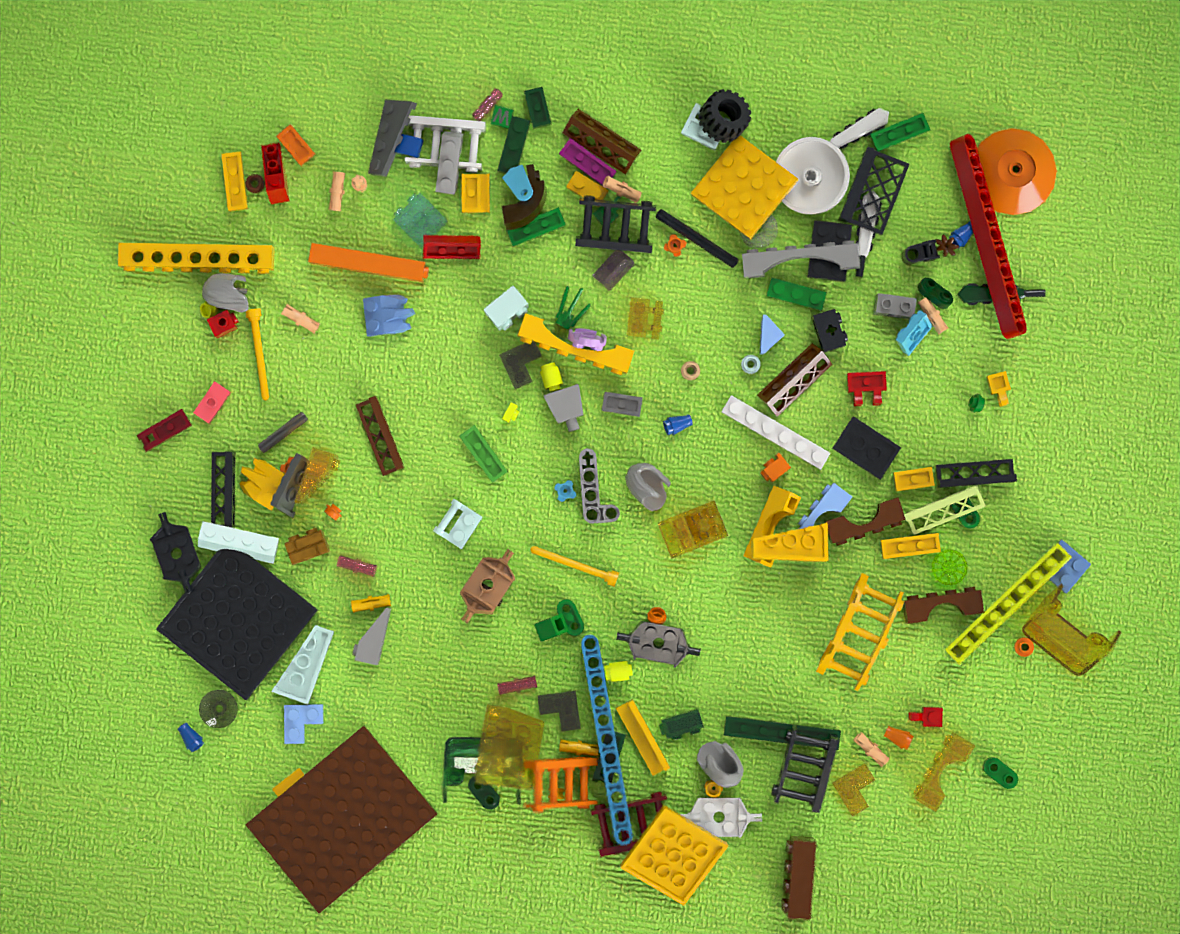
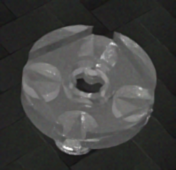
M770 215L762 225L764 232L755 234L751 240L740 232L744 243L755 249L772 244L778 233L776 219L773 215Z

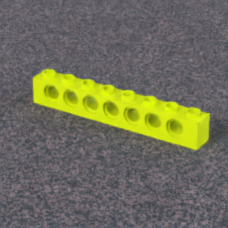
M1057 543L951 643L945 651L960 665L1072 559V556Z

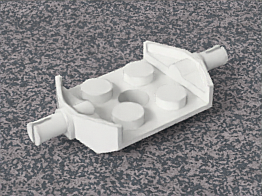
M697 798L688 814H680L717 837L741 838L748 823L762 822V818H755L762 817V813L750 814V812H747L740 798ZM722 812L724 814L723 821H714V814Z

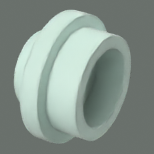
M747 355L743 358L741 367L744 372L754 374L760 368V360L755 355ZM748 361H752L754 363L753 368H749L747 366Z

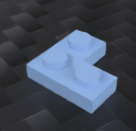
M323 704L284 705L285 744L305 743L304 724L324 723Z

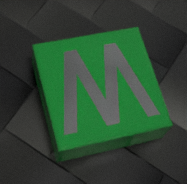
M495 105L490 124L509 129L514 110Z

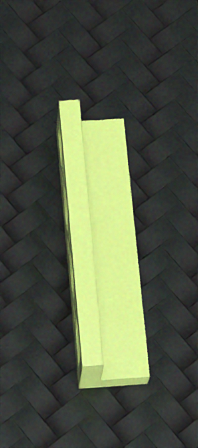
M975 485L909 511L904 516L915 535L986 507L978 486ZM977 494L980 501L979 505L972 507L966 504L969 497ZM953 503L963 505L957 514L948 511L949 506ZM940 510L945 513L941 520L936 521L930 518L933 511ZM918 517L927 519L924 527L915 528L913 519Z

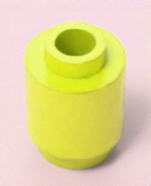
M555 362L541 366L540 374L545 390L549 389L550 392L560 390L563 381Z
M627 661L613 662L604 666L606 681L629 680V676H633L632 666L627 664Z

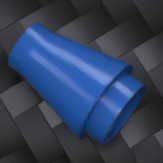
M969 221L967 224L951 232L949 239L954 237L952 244L958 245L959 248L966 245L973 235L971 222Z
M689 414L667 417V420L663 421L666 434H672L673 436L693 425Z
M184 723L178 728L187 750L189 749L191 752H194L204 744L203 738L188 723Z

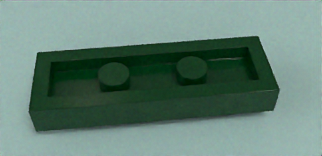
M512 116L498 172L506 174L510 168L519 166L531 123L530 120Z

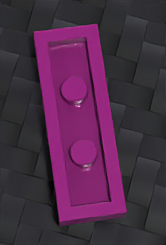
M571 138L559 153L561 157L602 186L607 176L613 178L617 172Z

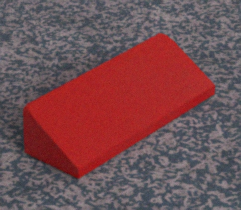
M423 235V259H480V236Z

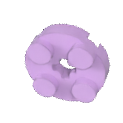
M576 328L575 332L572 329L569 330L568 339L573 342L572 346L583 348L588 346L593 350L602 351L603 346L606 345L607 336L601 334L600 337L596 335L597 331Z

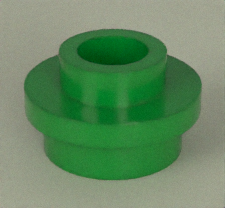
M980 394L972 396L968 403L970 411L973 413L981 412L985 405V398Z

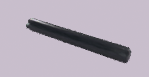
M663 209L657 212L656 218L731 268H734L738 263V258Z

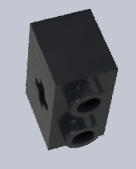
M835 309L811 317L821 350L824 353L846 346L848 338L845 330H841L840 324L842 319L839 312L836 313ZM828 326H830L831 329H835L832 336L830 333L826 332Z

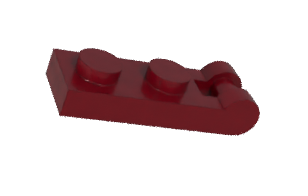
M180 409L136 436L144 444L145 452H149L193 425L185 411ZM151 434L155 438V440L152 442L148 438V436Z

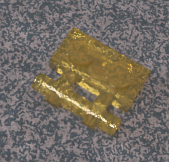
M631 297L627 336L646 338V331H652L651 339L659 340V334L662 332L661 317L664 315V309H662L663 301H656L655 308L649 307L650 299ZM648 314H654L653 325L647 324Z

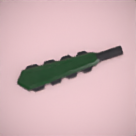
M969 283L967 286L964 285L957 294L962 302L968 305H977L978 302H982V304L992 303L988 284L978 286L975 283ZM1015 285L1019 300L1024 297H1045L1046 295L1045 289L1025 290Z

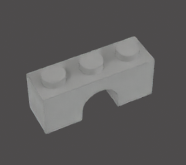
M444 131L442 134L435 192L455 194L457 191L458 166L463 143V134Z

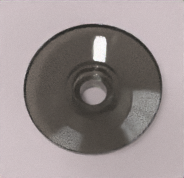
M224 690L208 692L202 698L199 705L201 719L205 724L213 728H224L230 725L235 720L238 712L235 698ZM217 705L223 707L222 712L216 710Z

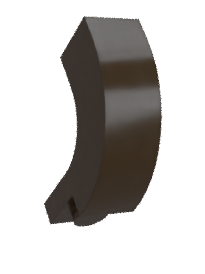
M534 164L526 165L528 179L533 189L531 198L526 201L502 206L504 224L507 231L529 224L540 214L544 207L547 194L544 180L540 178L539 170H535Z

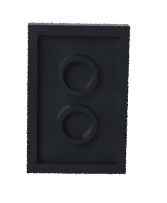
M814 220L811 244H816V247H822L823 243L834 242L835 245H843V241L851 240L852 225ZM809 258L807 278L846 282L847 270H841L839 265L827 260Z
M852 416L832 449L881 480L901 447Z

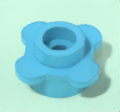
M567 480L566 483L555 485L559 501L564 502L565 499L575 498L576 492L573 491L572 481Z

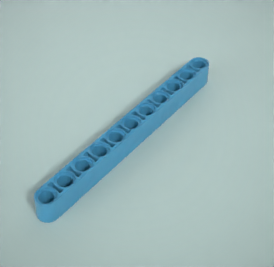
M587 635L582 639L581 646L614 835L619 844L626 845L632 840V829L598 639L593 635ZM593 639L596 642L595 647L587 649L585 647L586 640ZM591 658L599 660V665L596 668L588 666V661ZM594 677L602 679L600 687L592 686L591 681ZM597 696H603L606 699L603 706L595 704ZM601 715L609 717V722L605 726L598 723V718ZM604 734L612 736V742L609 745H605L601 741ZM613 753L616 760L613 764L605 762L606 754ZM616 772L619 775L617 783L609 782L608 775L610 773ZM616 791L620 792L623 796L622 801L619 803H615L611 799L612 794ZM617 811H623L626 814V819L623 822L615 820V813ZM621 830H626L629 833V839L625 842L620 841L618 838V833Z

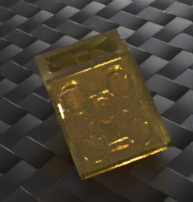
M715 501L657 523L671 559L728 536Z

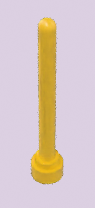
M249 309L246 311V318L249 319L252 327L261 397L263 400H268L269 391L259 328V320L262 316L261 309Z
M532 546L530 549L533 554L605 579L604 581L608 582L607 585L615 587L619 576L617 571L605 572L536 546Z

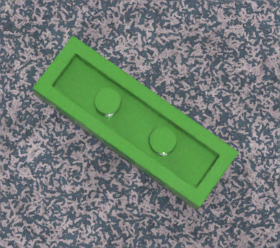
M475 425L459 435L492 483L508 472Z

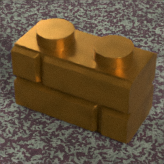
M317 528L306 531L307 535L299 537V534L288 538L289 542L285 543V547L292 565L330 552L323 530L318 531Z

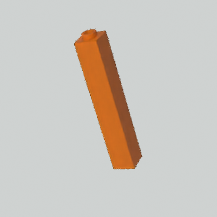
M311 243L308 261L310 264L423 283L424 278H428L429 267H426V263L422 261Z

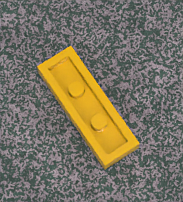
M242 153L221 154L228 211L246 210L248 205Z
M938 533L880 540L883 559L941 552Z

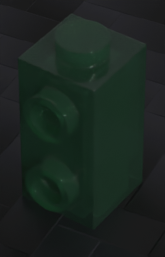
M698 708L661 719L662 724H659L662 736L666 735L667 739L671 738L672 741L683 738L682 734L688 732L690 735L701 732V728H704Z

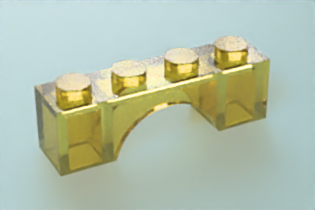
M953 732L951 735L948 734L943 741L945 746L933 758L935 763L923 775L925 780L922 785L918 784L913 792L916 801L935 812L946 796L940 786V775L943 769L953 762H966L975 747L974 744Z

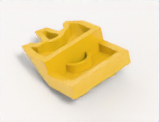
M254 458V469L242 466L241 473L248 480L242 481L239 484L243 493L272 511L274 508L270 505L272 497L280 486L281 479L285 473L266 461Z

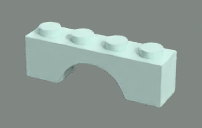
M202 522L198 537V547L214 551L220 549L237 550L250 555L255 560L274 564L279 538Z

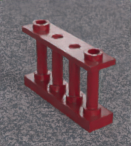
M662 791L651 793V797L627 802L628 808L634 806L636 808L641 832L640 837L648 828L643 804L654 802L656 814H658L663 807L662 800H667L666 794H662ZM605 803L594 805V809H591V815L598 814L603 838L602 847H599L600 857L631 851L639 839L631 840L626 845L613 844V841L610 839L605 812H610V807L605 806ZM617 811L618 821L623 822L626 819L625 813ZM621 830V841L625 842L629 839V833L626 830Z

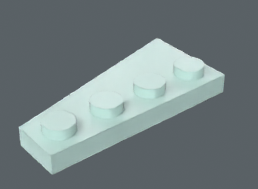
M315 625L271 692L309 704L334 631Z

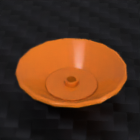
M1010 128L996 131L981 141L977 150L996 212L1018 215L1031 212L1046 201L1054 188L1057 169L1054 155L1044 140L1030 131ZM1014 166L1019 169L1017 173L1012 170Z

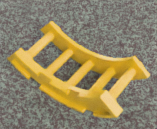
M863 573L853 588L848 601L847 611L845 615H842L836 628L837 632L833 640H830L816 672L823 675L827 668H832L856 679L857 683L854 689L856 691L860 689L861 685L865 686L870 677L868 673L880 649H885L889 640L886 637L897 611L900 612L904 601H902L904 592L900 591L896 599L870 588L866 584L869 576ZM867 594L892 606L889 615L886 616L862 605V602H860L861 596ZM861 612L885 623L880 637L853 625L851 619L854 613ZM845 632H852L876 643L871 655L868 656L844 645V642L841 640ZM841 651L865 662L866 665L862 672L859 673L834 661L833 656L835 652Z

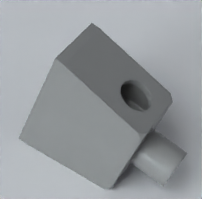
M579 384L544 395L558 424L566 422L569 432L580 429L576 419L583 416Z

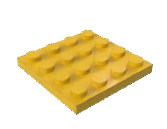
M740 135L722 153L693 189L691 195L751 240L798 182V178Z
M664 805L620 864V867L678 903L685 905L728 848V843Z

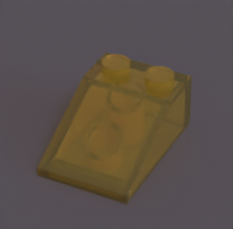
M312 448L294 503L303 504L334 471L338 470L340 465L338 455Z

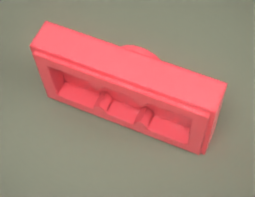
M214 381L193 413L210 424L231 392Z

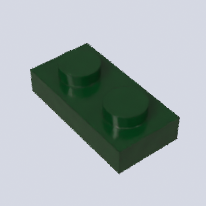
M543 87L524 91L533 129L552 125Z

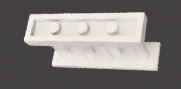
M409 115L411 119L409 126H412V129H414V137L421 138L424 128H432L431 130L433 131L431 159L405 157V162L409 164V167L420 168L421 165L438 167L440 135L443 129H448L454 133L470 131L469 134H471L469 162H459L458 168L466 169V172L477 173L478 170H482V164L476 162L478 139L481 132L485 133L486 131L485 122Z

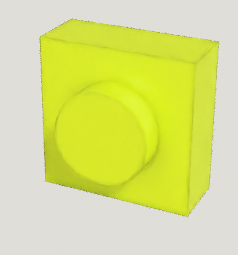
M511 402L502 420L508 423L511 420L515 421L520 412L517 410L518 405Z

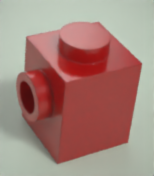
M225 310L207 319L216 338H220L238 329L236 323H239L235 313H231L229 310Z

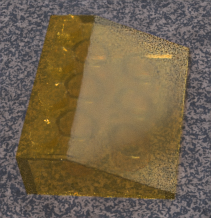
M487 705L475 767V783L534 790V773H532V769L524 768V760H539L545 722L508 707Z

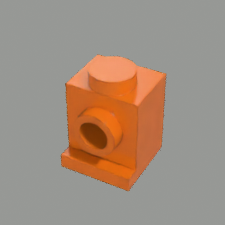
M780 453L775 455L776 460L771 458L764 464L766 468L760 474L766 481L774 482L791 468Z

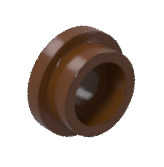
M252 174L247 177L245 186L249 192L256 194L263 190L265 182L260 175ZM254 181H258L257 187H252Z

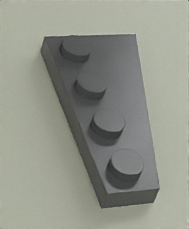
M385 100L368 174L387 177L396 155L394 152L398 144H401L403 139L401 134L405 125H409L411 119L408 117L411 110H415L417 103L412 101Z

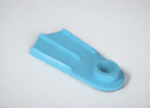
M523 165L510 168L503 176V180L520 201L529 200L533 194V189Z

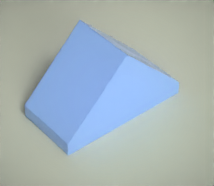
M767 315L761 316L760 355H764L784 337V333Z

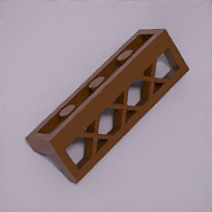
M579 108L571 116L562 134L571 138L625 175L642 151ZM571 125L577 127L580 134H574L569 131ZM586 137L594 138L596 144H589ZM602 147L609 148L612 155L603 153ZM623 157L629 161L627 166L621 165L618 158Z
M811 343L757 396L778 417L833 364L820 348ZM823 359L825 363L820 368H816L817 363ZM806 373H810L809 378L806 381H802L803 376ZM796 386L795 391L792 394H788L789 390ZM782 399L781 405L775 409L773 405Z
M373 396L368 398L369 400L356 404V408L382 475L385 476L405 467L378 397ZM371 404L373 409L371 418L363 414L361 407ZM372 421L379 424L380 431L378 436L370 432L369 427ZM379 439L386 442L387 449L385 453L377 450L376 445ZM386 456L393 460L395 466L385 471L383 465Z

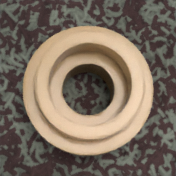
M688 361L683 364L681 374L686 380H695L700 374V367L697 363ZM689 367L694 369L693 374L687 373Z

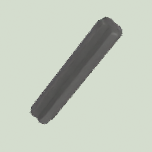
M303 412L297 414L259 443V449L263 453L267 452L308 420L307 416Z

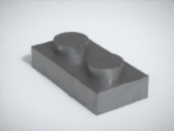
M605 392L602 411L640 417L643 398Z

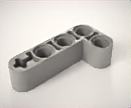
M584 449L579 454L584 519L592 524L614 522L619 518V509L615 505H600L596 454L592 449ZM586 452L593 456V459H590V466L594 465V469H582L583 465L586 466V460L582 459ZM587 471H591L595 475L592 482L584 480V474ZM589 490L596 493V498L593 501H588L585 498V493ZM608 508L616 510L617 515L614 519L606 517L605 513ZM588 510H596L598 516L595 520L587 518L586 513Z

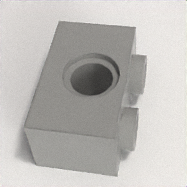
M878 293L875 297L873 314L910 320L911 316L915 314L917 298Z

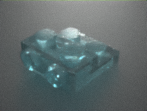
M414 193L407 200L409 204L404 209L400 207L394 213L395 218L393 221L422 248L423 235H435L448 220L421 193L418 195Z

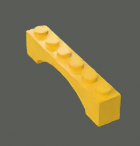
M524 314L517 335L521 337L520 341L531 344V342L538 343L539 348L548 351L550 348L557 350L556 353L565 357L568 354L575 356L574 360L585 363L586 360L593 362V366L604 369V366L608 367L612 373L617 375L628 372L634 354L633 350L619 345H615L614 349L603 351L577 348L553 335L544 326V319Z

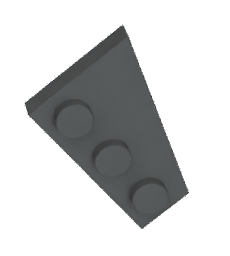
M298 453L291 460L290 466L282 477L281 484L270 505L291 518H294V504L299 502L301 496L298 495L300 486L305 483L311 463L310 460Z

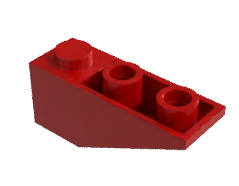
M280 142L262 145L265 185L270 204L290 201Z

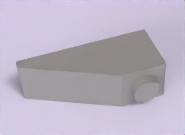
M387 607L360 639L359 643L355 644L353 655L356 661L379 665L392 608Z

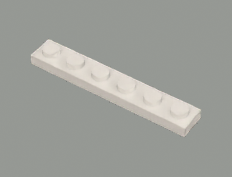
M732 395L722 410L723 414L820 470L830 455V452Z

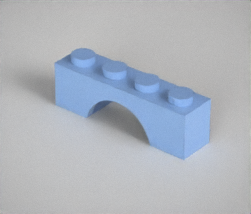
M832 483L831 486L827 484L821 492L823 494L822 498L819 501L816 499L809 509L812 510L808 516L804 515L798 522L800 525L798 529L814 526L816 519L824 512H842L852 496L835 483Z

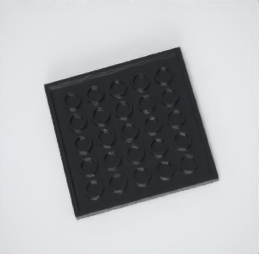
M220 549L191 584L193 592L184 593L156 630L247 701L318 609L250 555L237 550Z

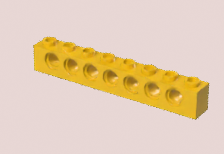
M118 243V266L124 268V271H135V268H143L145 272H154V268L162 269V272H173V269H181V272H192L193 269H200V272L211 273L212 269L219 270L220 273H231V270H238V273H250V270H257V273L268 274L269 270L274 271V247L272 245ZM138 253H143V260L141 262L135 261V256ZM161 253L163 256L162 260L155 263V255ZM181 254V261L174 263V255ZM195 254L201 255V260L198 263L192 262V257ZM219 254L220 261L213 264L211 262L212 256ZM235 254L239 255V261L236 264H231L230 258ZM252 255H258V262L256 264H250L249 262Z

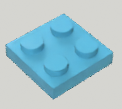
M921 310L917 314H913L906 328L901 329L897 334L896 341L902 352L908 356L933 327L927 315Z

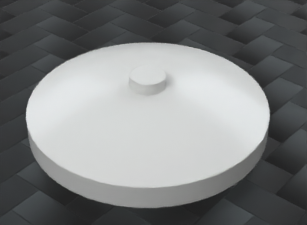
M817 137L798 139L789 144L776 160L779 165L798 178V182L782 200L787 207L796 212L811 215L826 212L836 206L847 191L850 179L848 162L842 151L825 139Z

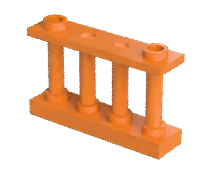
M585 756L524 760V768L532 769V773H534V803L524 804V808H530L532 812H544V809L578 806L580 809H588L590 805H596L597 800L588 799V770L590 766H598V758ZM575 767H578L580 770V799L573 800V771ZM559 768H563L565 771V801H557V772H559ZM544 769H548V772H550V802H542V773H544Z

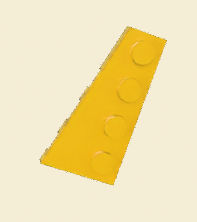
M828 523L751 539V559L827 562Z

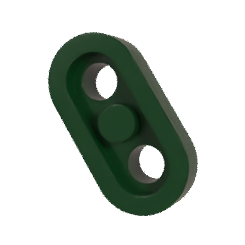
M926 277L919 282L917 286L918 291L937 307L947 309L953 303L951 293L933 279Z
M474 775L469 780V790L485 809H495L500 802L499 794L484 776ZM480 782L481 788H476L474 783ZM487 797H492L494 802L488 803Z

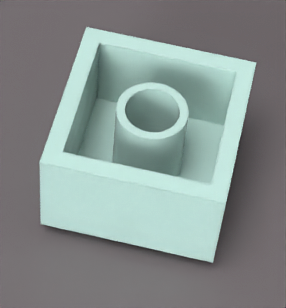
M512 286L483 310L499 331L501 329L505 331L513 325L512 322L516 317L520 319L528 312L527 308L529 305L518 290Z

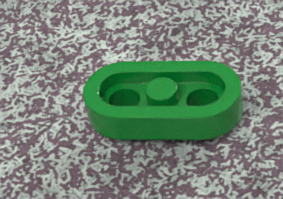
M968 498L966 504L974 507L972 502ZM956 503L950 505L955 514L959 513L963 506H957ZM976 510L958 517V520L963 527L972 529L978 526L980 516ZM968 515L972 517V522L970 523L966 521Z
M569 599L561 600L557 605V613H562L569 630L567 633L572 636L580 635L584 630V622L574 602ZM564 605H568L570 607L569 612L563 611ZM574 622L578 624V629L576 630L571 628V624Z
M989 757L984 761V772L999 785L1006 789H1012L1017 785L1018 775L1002 761L995 757ZM992 764L997 766L995 771L990 769ZM1007 776L1012 777V781L1010 783L1006 782Z

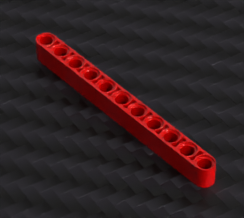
M965 134L950 142V150L1000 330L1004 338L1011 339L1025 334L1027 325L976 142L972 135Z

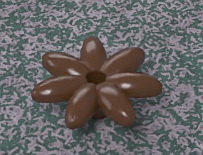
M943 234L942 240L936 239L937 244L940 245L936 248L937 251L943 250L944 257L947 256L948 252L950 255L955 256L953 249H958L959 246L952 244L954 237L947 240V237Z

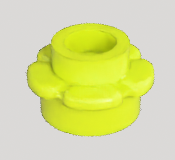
M206 301L201 304L200 313L204 318H211L217 315V307L208 304Z

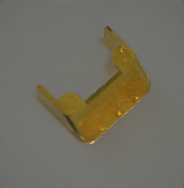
M1060 584L1044 598L1028 618L1022 628V632L1072 674L1081 676L1112 651L1122 632L1118 630L1108 639L1097 632H1093L1088 636L1083 634L1058 614L1062 604L1057 597L1064 587Z

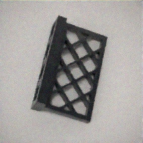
M868 146L865 149L838 220L883 235L910 164L875 151L874 148ZM875 157L882 158L886 166L877 170L873 163ZM895 164L903 166L902 174L894 177L890 167ZM887 168L891 179L882 182L878 172ZM875 174L879 184L869 187L867 178ZM893 180L896 186L895 192L887 194L883 184ZM881 186L885 196L875 200L871 190ZM868 191L872 202L863 205L860 196ZM886 198L889 207L881 212L877 202ZM874 204L878 214L868 217L864 207ZM862 209L866 219L860 222L852 219L854 212ZM877 216L882 221L880 230L874 228L870 222L871 219Z

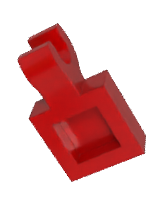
M922 707V713L909 712V720L922 721L923 727H942V707Z

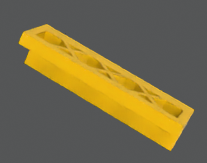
M633 699L618 706L616 710L651 774L654 776L663 770L670 769Z

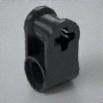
M936 239L907 247L901 255L903 262L913 265L940 259L935 245L937 243ZM908 251H913L916 254L915 260L908 258Z

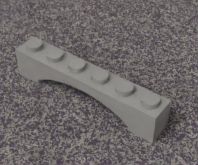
M843 241V245H835L834 242L823 243L822 247H816V244L804 245V248L797 249L796 246H787L785 250L778 251L777 248H766V252H758V249H752L742 254L743 271L746 279L765 277V272L774 266L800 258L827 260L839 265L841 270L860 269L858 243L854 244V241Z

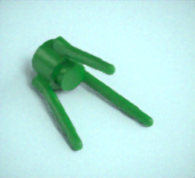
M566 286L559 311L555 317L557 318L556 324L567 330L570 327L574 328L576 322L591 307L590 303L587 304L573 319L574 315L571 313L583 292V288L579 289L568 311L564 310L563 312L569 291V286Z

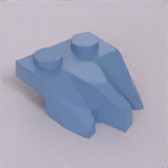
M401 295L363 298L367 336L397 334L411 329V325L406 323V319L415 315L413 308H404L408 299Z

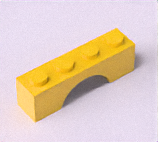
M773 486L751 539L772 535L781 519L794 515L801 497ZM750 539L744 557L771 568L774 560L751 559Z

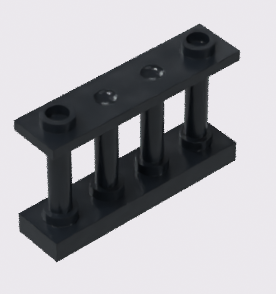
M584 195V198H580L579 204L585 205L583 232L580 236H576L575 246L652 253V243H649L647 236L650 211H656V205H652L653 202L641 201L640 204L597 200L595 196ZM592 206H604L602 234L599 235V238L592 237V234H590ZM612 207L623 208L621 237L618 240L611 239V236H609ZM631 209L642 210L640 239L637 241H630V238H628Z
M792 724L791 730H787L785 741H788L778 782L777 785H773L771 795L774 796L775 803H779L780 796L809 802L812 812L820 813L839 739L835 734H830L829 739L825 740L796 734L797 727ZM794 741L822 747L825 750L824 757L816 758L792 752ZM789 760L816 765L820 768V773L816 776H810L787 770ZM785 778L813 784L816 787L814 794L811 793L809 795L782 788Z

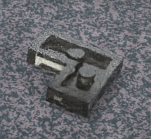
M532 341L531 344L524 343L499 355L515 390L533 382L525 364L542 357L536 342Z
M576 690L538 695L540 715L559 712L561 731L581 729Z

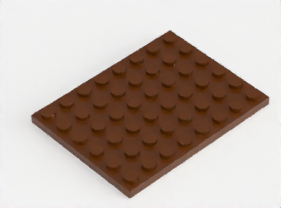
M364 725L245 825L314 909L321 913L438 813Z

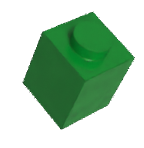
M562 613L534 624L541 642L569 631Z

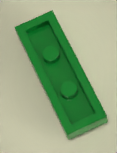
M924 113L871 133L870 138L875 150L880 152L930 131V127Z
M558 207L538 215L532 222L521 228L508 230L507 234L512 246L515 247L565 227L566 224Z
M771 278L766 297L822 311L827 292Z

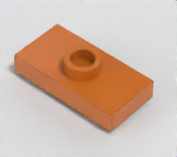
M291 124L276 136L300 166L315 155Z

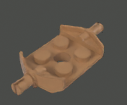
M507 549L503 557L499 559L492 557L482 558L460 591V595L467 606V611L461 618L462 621L468 623L475 613L493 614V611L510 585L515 581V576L508 566V561L514 554L512 551L510 552ZM485 580H490L493 583V587L486 590L482 587V583Z

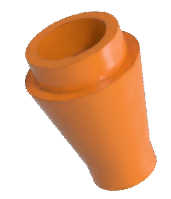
M888 726L884 737L888 738L899 748L908 750L914 737L908 731Z

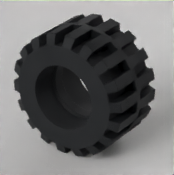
M724 89L719 92L716 91L707 99L699 111V124L703 126V132L709 134V138H715L714 141L719 142L721 140L722 143L734 141V139H737L751 121V110L748 109L749 104L745 103V98L743 96L739 97L737 92L732 93V90L725 92ZM719 111L727 114L731 121L725 120Z

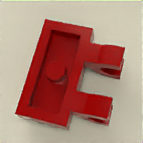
M886 371L847 373L848 393H854V407L863 405L862 392H873V406H880L882 404L881 391H887Z

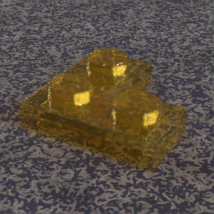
M865 763L832 782L852 817L869 807L859 791L875 781Z

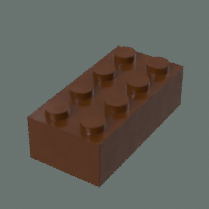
M790 835V840L786 841V852L789 854L788 860L785 859L784 864L787 879L783 880V890L786 893V897L782 898L781 910H783L788 919L811 920L817 842L813 837Z

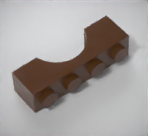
M894 498L879 503L875 517L867 524H853L844 516L825 521L824 524L828 523L830 543H836V546L848 543V538L854 537L857 540L866 537V532L872 531L875 534L884 531V526L890 525L893 528L902 525L901 521L906 518L899 498Z
M975 587L964 588V592L958 593L956 589L946 590L944 595H938L937 592L926 593V597L919 598L918 595L907 596V600H902L904 601L903 609L907 624L927 621L932 609L942 603L953 604L965 616L984 613L981 590H976Z

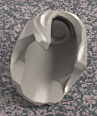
M226 273L214 274L203 285V299L208 304L217 308L246 312L249 309L248 300L245 296L247 289L234 288L236 280L246 281V278L241 275Z
M649 463L632 465L625 476L628 489L645 508L650 511L659 510L667 498L663 482L668 487L671 482Z
M713 741L704 744L699 749L697 761L703 771L716 784L725 788L739 784L743 776V766L736 753L728 744H720Z

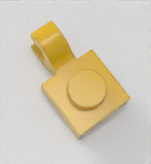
M1006 371L986 376L991 395L997 394L999 406L1002 407L1009 404L1006 391L1011 390Z

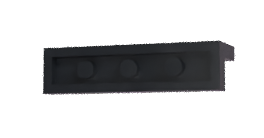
M212 452L211 523L216 524V516L222 512L224 514V525L221 526L235 529L236 452ZM217 456H225V466L222 469L216 464ZM221 473L225 476V485L222 488L216 484V478ZM221 492L225 495V503L222 507L216 503V497Z
M1013 459L936 465L937 488L1017 481V474H1014ZM1008 463L1009 474L1001 475L996 469L1000 464ZM982 465H987L992 470L988 476H982L977 472ZM962 467H968L973 471L968 478H963L958 473ZM942 468H948L954 473L950 479L941 480Z

